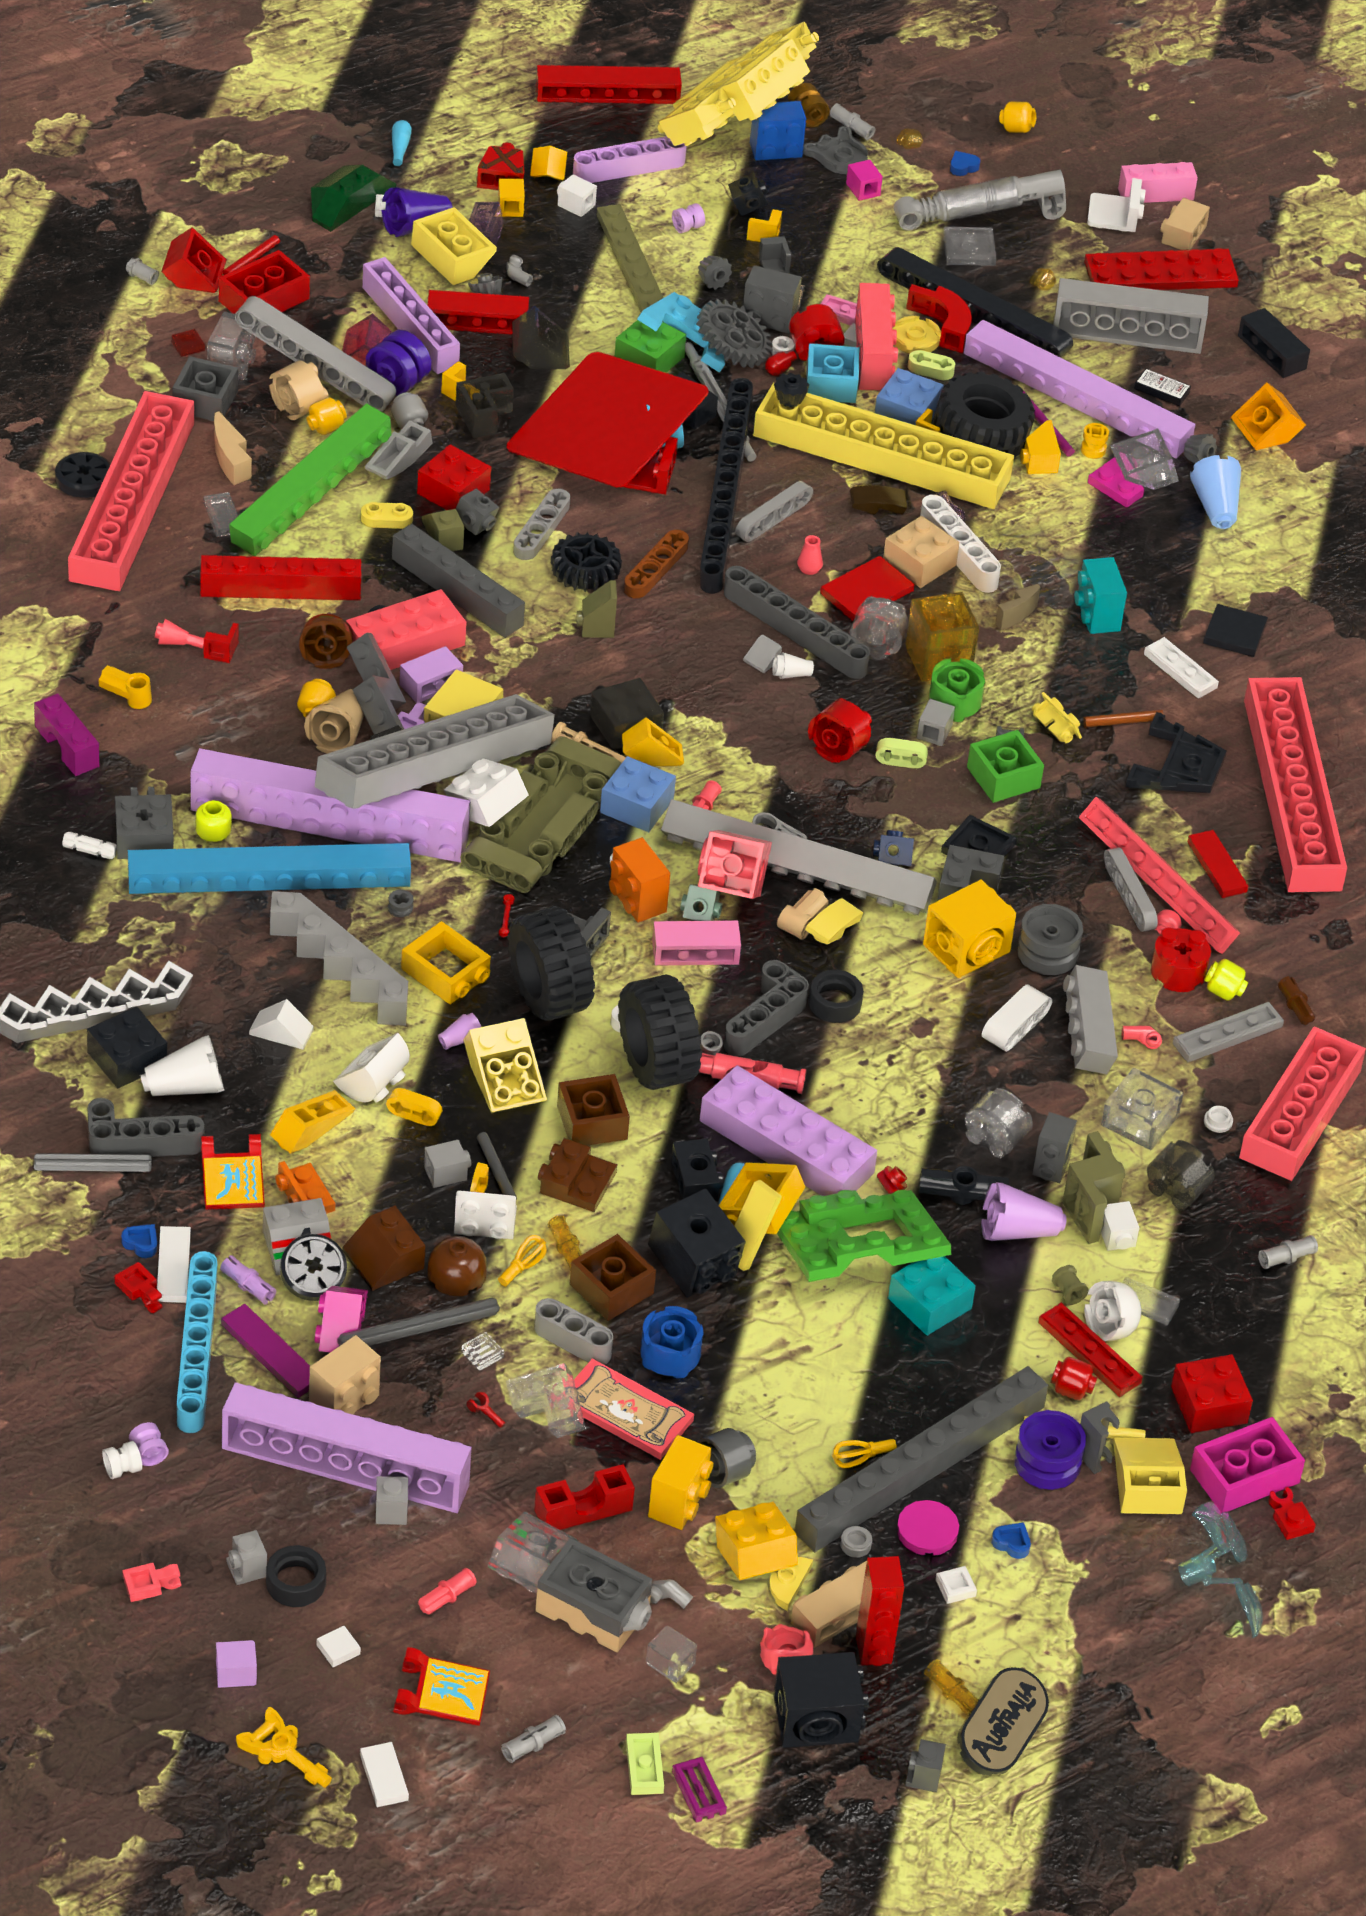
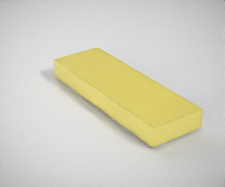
M761 1180L754 1182L734 1226L746 1241L738 1266L742 1271L750 1269L782 1198L779 1193Z

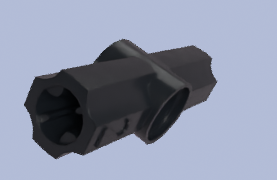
M960 1166L954 1171L921 1168L919 1193L950 1196L953 1202L967 1205L972 1203L974 1199L985 1200L987 1191L992 1183L1001 1182L1009 1185V1178L980 1175L969 1166Z

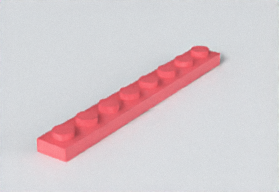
M1098 797L1092 800L1078 818L1111 849L1120 847L1134 872L1195 930L1204 932L1208 943L1217 952L1223 954L1240 932Z

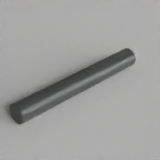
M486 1132L478 1134L477 1140L502 1194L515 1196L517 1200V1196Z

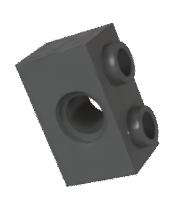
M1049 1112L1039 1135L1032 1175L1061 1183L1070 1161L1077 1120Z

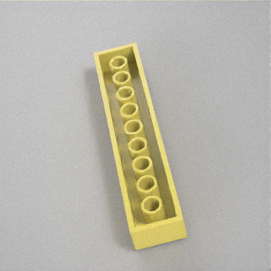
M774 383L755 413L753 433L755 437L972 502L983 507L995 509L1011 479L1014 455L810 393L806 394L801 404L790 408L780 404Z

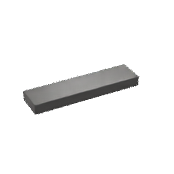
M1266 1002L1175 1036L1173 1045L1188 1063L1282 1028L1284 1020L1273 1006Z

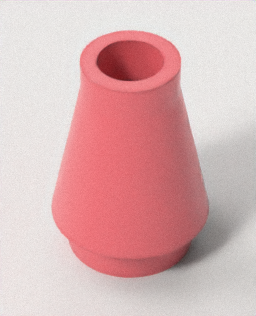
M810 535L805 538L804 546L797 560L800 571L807 575L817 574L823 567L821 541L817 536Z

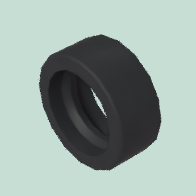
M826 970L819 973L810 985L808 998L810 1010L815 1016L827 1022L842 1023L854 1019L860 1013L864 993L862 983L856 976L847 971ZM827 990H839L849 994L852 999L842 1003H835L824 999L820 993Z
M301 1545L287 1546L277 1550L270 1557L266 1566L267 1591L274 1600L282 1605L303 1607L314 1603L323 1594L326 1586L325 1561L318 1552ZM300 1566L312 1571L315 1578L303 1586H291L280 1581L277 1575L281 1570L288 1567Z

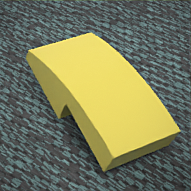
M841 898L820 912L807 925L805 930L812 934L817 941L828 945L842 938L846 928L860 922L863 912Z

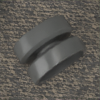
M1042 904L1027 911L1022 919L1021 935L1018 941V957L1023 965L1043 975H1059L1068 972L1075 966L1079 958L1080 943L1082 941L1083 925L1078 915L1069 908L1057 904Z

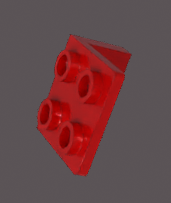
M670 437L666 441L665 447L662 446L660 448L659 455L654 454L637 475L624 487L666 495L676 463L678 438Z

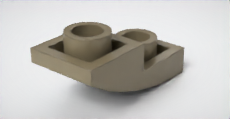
M1035 584L1016 590L1014 600L998 605L995 624L1000 630L1007 629L1021 622L1036 609L1040 585Z

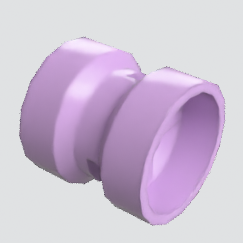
M695 203L689 205L687 209L679 208L673 210L672 222L678 233H684L692 227L695 229L703 227L705 225V214L702 207Z
M154 1423L140 1424L129 1434V1440L134 1441L138 1447L142 1465L144 1466L159 1464L169 1453V1449L164 1440L160 1439L161 1433Z

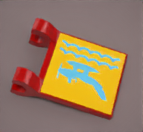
M249 1134L248 1153L224 1154L214 1153L213 1136H201L205 1210L265 1207L261 1134Z
M407 1647L402 1671L407 1673L420 1672L417 1691L415 1695L409 1690L398 1689L393 1712L401 1715L418 1712L479 1726L490 1670L431 1658L416 1648Z

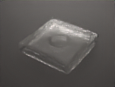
M944 227L943 237L947 265L996 266L992 228Z

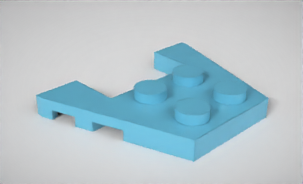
M673 292L640 313L637 320L654 331L658 330L663 321L685 333L687 338L704 348L701 361L714 370L720 372L725 366L724 355H716L717 350L708 347L710 342L702 340L705 335L698 332L700 327L696 325L698 322L697 316L701 309L692 304L686 296Z

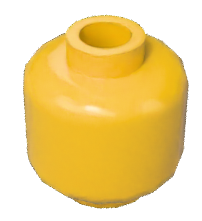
M1008 102L1004 110L1000 111L999 120L1007 132L1027 133L1036 124V110L1032 108L1029 102Z
M328 397L310 405L309 416L306 417V420L311 430H316L321 435H327L337 430L344 423L347 415L344 406L339 400L335 401L333 398Z
M313 679L302 686L297 707L306 718L314 707L335 697V691L331 684L325 680Z

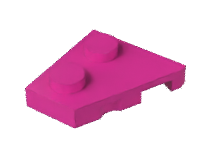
M1121 453L1088 476V483L1126 508L1143 497L1144 488Z

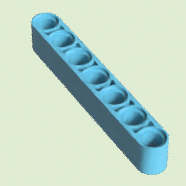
M206 1251L195 1253L191 1257L177 1394V1426L185 1433H196L203 1428L205 1423L217 1291V1258L214 1254Z

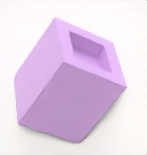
M253 1640L216 1642L218 1688L256 1685L257 1664L255 1642Z

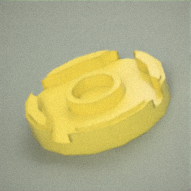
M920 316L903 317L897 320L895 327L892 328L897 330L895 346L909 354L916 350L932 352L940 344L941 330L939 326L927 318L926 321L920 320Z

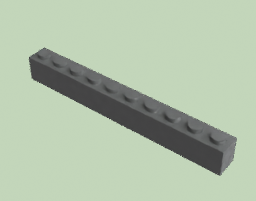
M1029 1366L1025 1367L798 1509L795 1525L796 1535L814 1553L841 1537L845 1529L860 1525L1024 1420V1416L1029 1417L1043 1409L1048 1384Z

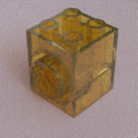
M963 592L916 598L911 601L906 649L922 682L931 681L933 668L942 660L950 658L951 662H960V658L973 662L975 660L979 625Z

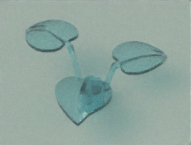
M1213 1502L1201 1504L1192 1513V1516L1201 1522L1214 1544L1199 1555L1179 1563L1181 1578L1187 1586L1203 1581L1205 1586L1210 1584H1235L1236 1593L1248 1618L1252 1638L1258 1636L1261 1629L1263 1611L1252 1586L1248 1582L1243 1583L1240 1578H1211L1212 1574L1217 1571L1214 1559L1230 1550L1237 1562L1246 1560L1247 1546L1245 1540L1228 1512L1221 1513Z

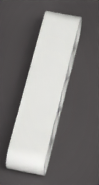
M938 495L925 496L922 500L920 516L925 517L960 542L957 567L979 591L986 593L994 592L998 588L1001 570L1000 562L942 497Z

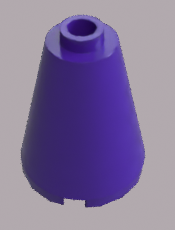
M394 187L389 188L383 196L382 202H386V210H382V219L390 235L394 234L395 237H402L412 233L413 221L453 208L451 201L444 195Z

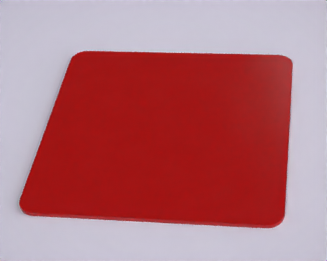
M592 352L584 358L508 441L506 447L511 453L613 487H624L706 398L709 390L703 384L602 352Z

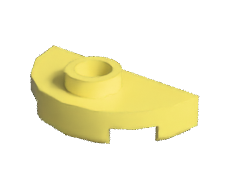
M798 1557V1565L771 1573L769 1590H771V1594L776 1599L775 1603L788 1611L812 1568L813 1559Z

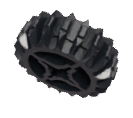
M576 532L575 536L567 535L566 539H559V543L554 545L550 564L552 565L553 575L557 577V582H563L565 587L572 586L574 591L583 589L586 592L587 589L596 591L597 588L602 587L610 580L618 579L622 560L619 548L615 547V542H609L607 537L600 538L598 533L589 535L587 532L585 535H581Z

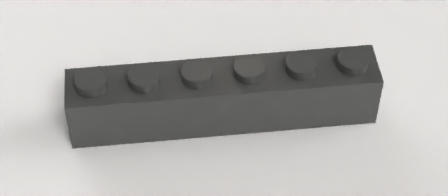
M413 524L408 525L393 535L392 559L434 589H442L451 601L501 636L506 638L524 626L525 602Z

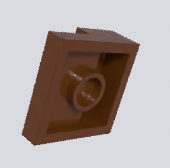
M564 1138L560 1145L556 1143L553 1145L549 1155V1160H551L549 1165L543 1163L539 1170L538 1180L541 1181L540 1193L595 1212L617 1173L618 1164L592 1156L591 1147Z

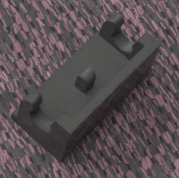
M1107 1401L1083 1412L1080 1422L1086 1434L1082 1460L1094 1474L1102 1470L1100 1464L1101 1456L1108 1463H1112V1453L1105 1446L1109 1435L1108 1427L1109 1422H1111L1113 1427L1118 1429L1120 1423Z

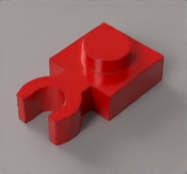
M1289 1487L1284 1488V1499L1278 1498L1274 1491L1270 1492L1268 1502L1275 1509L1273 1518L1286 1540L1314 1532L1315 1522L1303 1502L1293 1503V1492Z

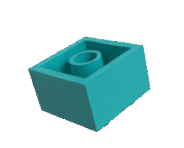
M1114 557L1083 560L1082 570L1078 571L1079 588L1074 594L1075 604L1080 606L1083 624L1087 625L1090 634L1121 631L1127 591Z
M943 1256L913 1262L891 1275L888 1299L925 1335H929L972 1309L976 1285Z

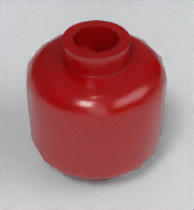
M1066 1357L1063 1362L1058 1360L1050 1383L1054 1384L1056 1393L1075 1400H1081L1085 1393L1092 1394L1097 1377L1092 1376L1093 1367L1091 1364L1072 1357Z

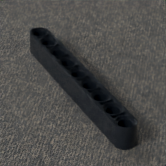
M894 247L877 263V268L881 275L907 289L913 284L936 291L938 286L953 291L966 302L971 311V321L976 324L985 320L1060 358L1073 347V339L1066 331L902 248Z

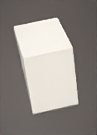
M286 999L259 1011L249 1030V1035L304 1050L314 1026Z

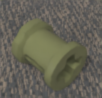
M1066 1265L1054 1272L1052 1282L1063 1292L1064 1301L1067 1304L1073 1305L1081 1302L1087 1296L1089 1288L1085 1283L1080 1282L1076 1276L1077 1270L1073 1265Z

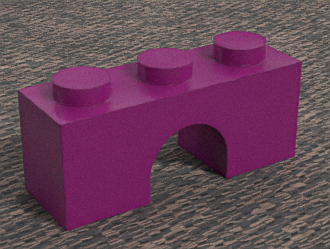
M55 694L35 702V728L48 743L58 740L62 761L70 771L77 776L99 767V742L59 694Z

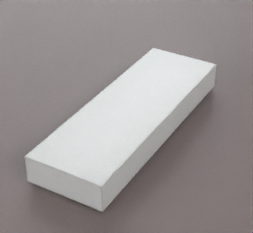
M1165 637L1145 647V656L1198 699L1217 689L1219 681Z
M160 1226L157 1290L162 1294V1298L158 1299V1302L186 1303L191 1227Z

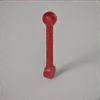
M506 894L503 897L505 910L502 927L498 931L499 935L503 938L507 937L509 933L510 908L514 904L515 899L511 894Z

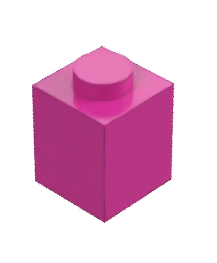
M871 160L848 164L846 184L858 201L881 196L883 176Z

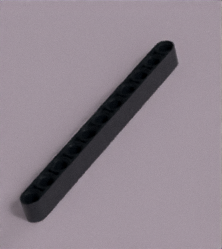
M746 378L734 379L729 388L700 565V588L709 594L718 593L724 587L752 410L753 384Z

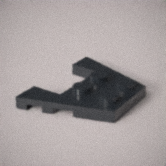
M1156 712L1148 735L1171 741L1173 745L1161 771L1134 763L1127 777L1125 787L1211 793L1224 763L1227 750L1200 735L1194 737L1184 731L1185 727L1177 722L1173 725L1165 720V715Z

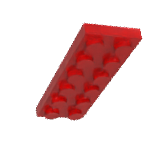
M1229 249L1085 254L1084 260L1090 282L1153 290L1234 288L1238 287L1239 282Z

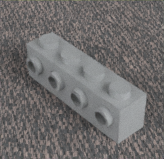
M1075 965L1071 974L1065 977L1063 983V990L1067 996L1066 1012L1069 1013L1070 1021L1068 1033L1071 1034L1072 1038L1071 1055L1074 1056L1075 1068L1107 1075L1118 1057L1107 971Z

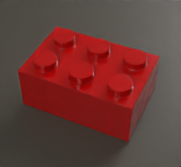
M280 250L219 277V302L234 315L248 297L251 296L262 299L280 312L309 300L310 275Z

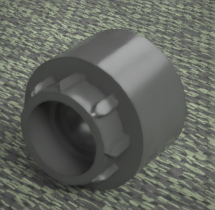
M725 1428L697 1441V1443L711 1448L710 1461L714 1464L708 1480L711 1481V1486L714 1488H722L746 1478L750 1474L751 1468L755 1465L756 1450L748 1435L739 1430Z

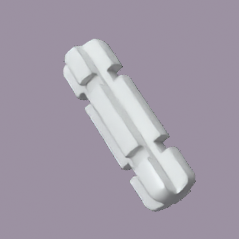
M67 832L63 837L62 845L66 848H76L77 851L96 856L101 854L102 857L107 859L115 858L117 853V845L111 842L103 843V840L84 835L78 836L77 833Z

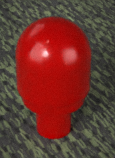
M794 351L788 353L778 352L766 360L765 369L770 375H780L791 367V362L797 359V355Z

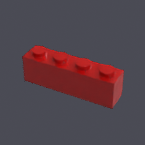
M429 290L427 306L448 330L527 335L529 297Z
M899 1556L867 1558L856 1628V1640L861 1665L881 1666L892 1664L904 1593Z

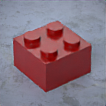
M450 444L418 470L417 494L446 510L456 509L460 498L477 488L484 495L490 490L491 466Z
M1233 1354L1176 1364L1171 1388L1190 1433L1248 1423L1253 1400Z

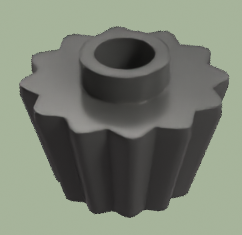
M718 256L704 257L698 266V274L707 288L716 290L718 287H723L729 281V276L732 274L730 270L732 265L728 263L727 258Z
M492 273L477 275V278L469 281L468 285L472 293L500 295L502 277L492 276Z
M1213 434L1191 435L1185 443L1184 456L1195 464L1203 458L1216 455V438H1213Z

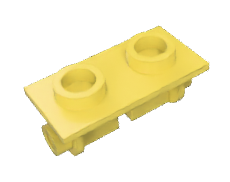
M1042 692L1044 701L1041 704L1036 703L1033 705V716L1045 727L1054 721L1048 729L1060 742L1069 743L1073 739L1074 734L1081 739L1082 736L1078 729L1080 723L1072 713L1067 715L1063 711L1062 704L1055 697L1051 699Z

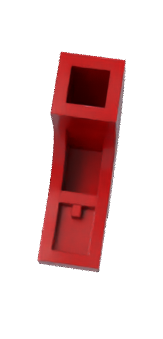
M912 284L908 291L906 309L940 321L943 326L939 346L963 354L966 334L970 332L972 318L971 311L966 302L959 295L942 286H938L936 291Z

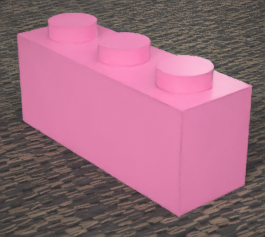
M1192 162L1126 165L1121 167L1118 190L1120 196L1130 197L1132 178L1142 179L1141 189L1146 190L1144 203L1181 201L1182 198L1194 200L1198 177Z
M654 921L652 937L654 964L739 965L741 941L738 921Z

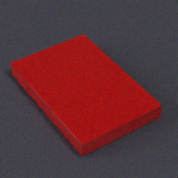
M878 556L821 586L820 594L853 622H856L913 592L915 584L884 558Z

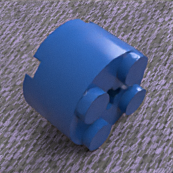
M678 1306L665 1307L664 1311L657 1313L656 1310L651 1312L645 1318L642 1329L640 1353L643 1366L661 1375L673 1376L678 1379L685 1378L697 1366L701 1357L703 1327L697 1321V1316L690 1310Z

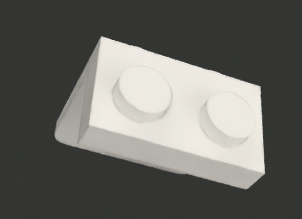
M1132 178L1130 197L1092 193L1087 224L1096 228L1135 232L1137 219H1142L1146 190L1141 189L1142 179Z

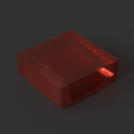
M195 329L171 335V342L181 357L205 351V343Z

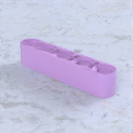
M666 136L580 151L574 155L573 175L594 183L679 168L685 164L687 146L684 143L674 146L670 138Z

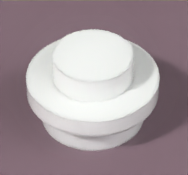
M1213 1106L1206 1112L1204 1124L1209 1130L1222 1133L1231 1129L1233 1117L1226 1107Z

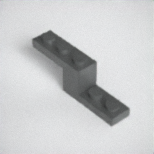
M365 633L347 646V649L364 681L353 689L354 695L375 737L378 738L404 730L395 710L405 704L406 700L373 634Z

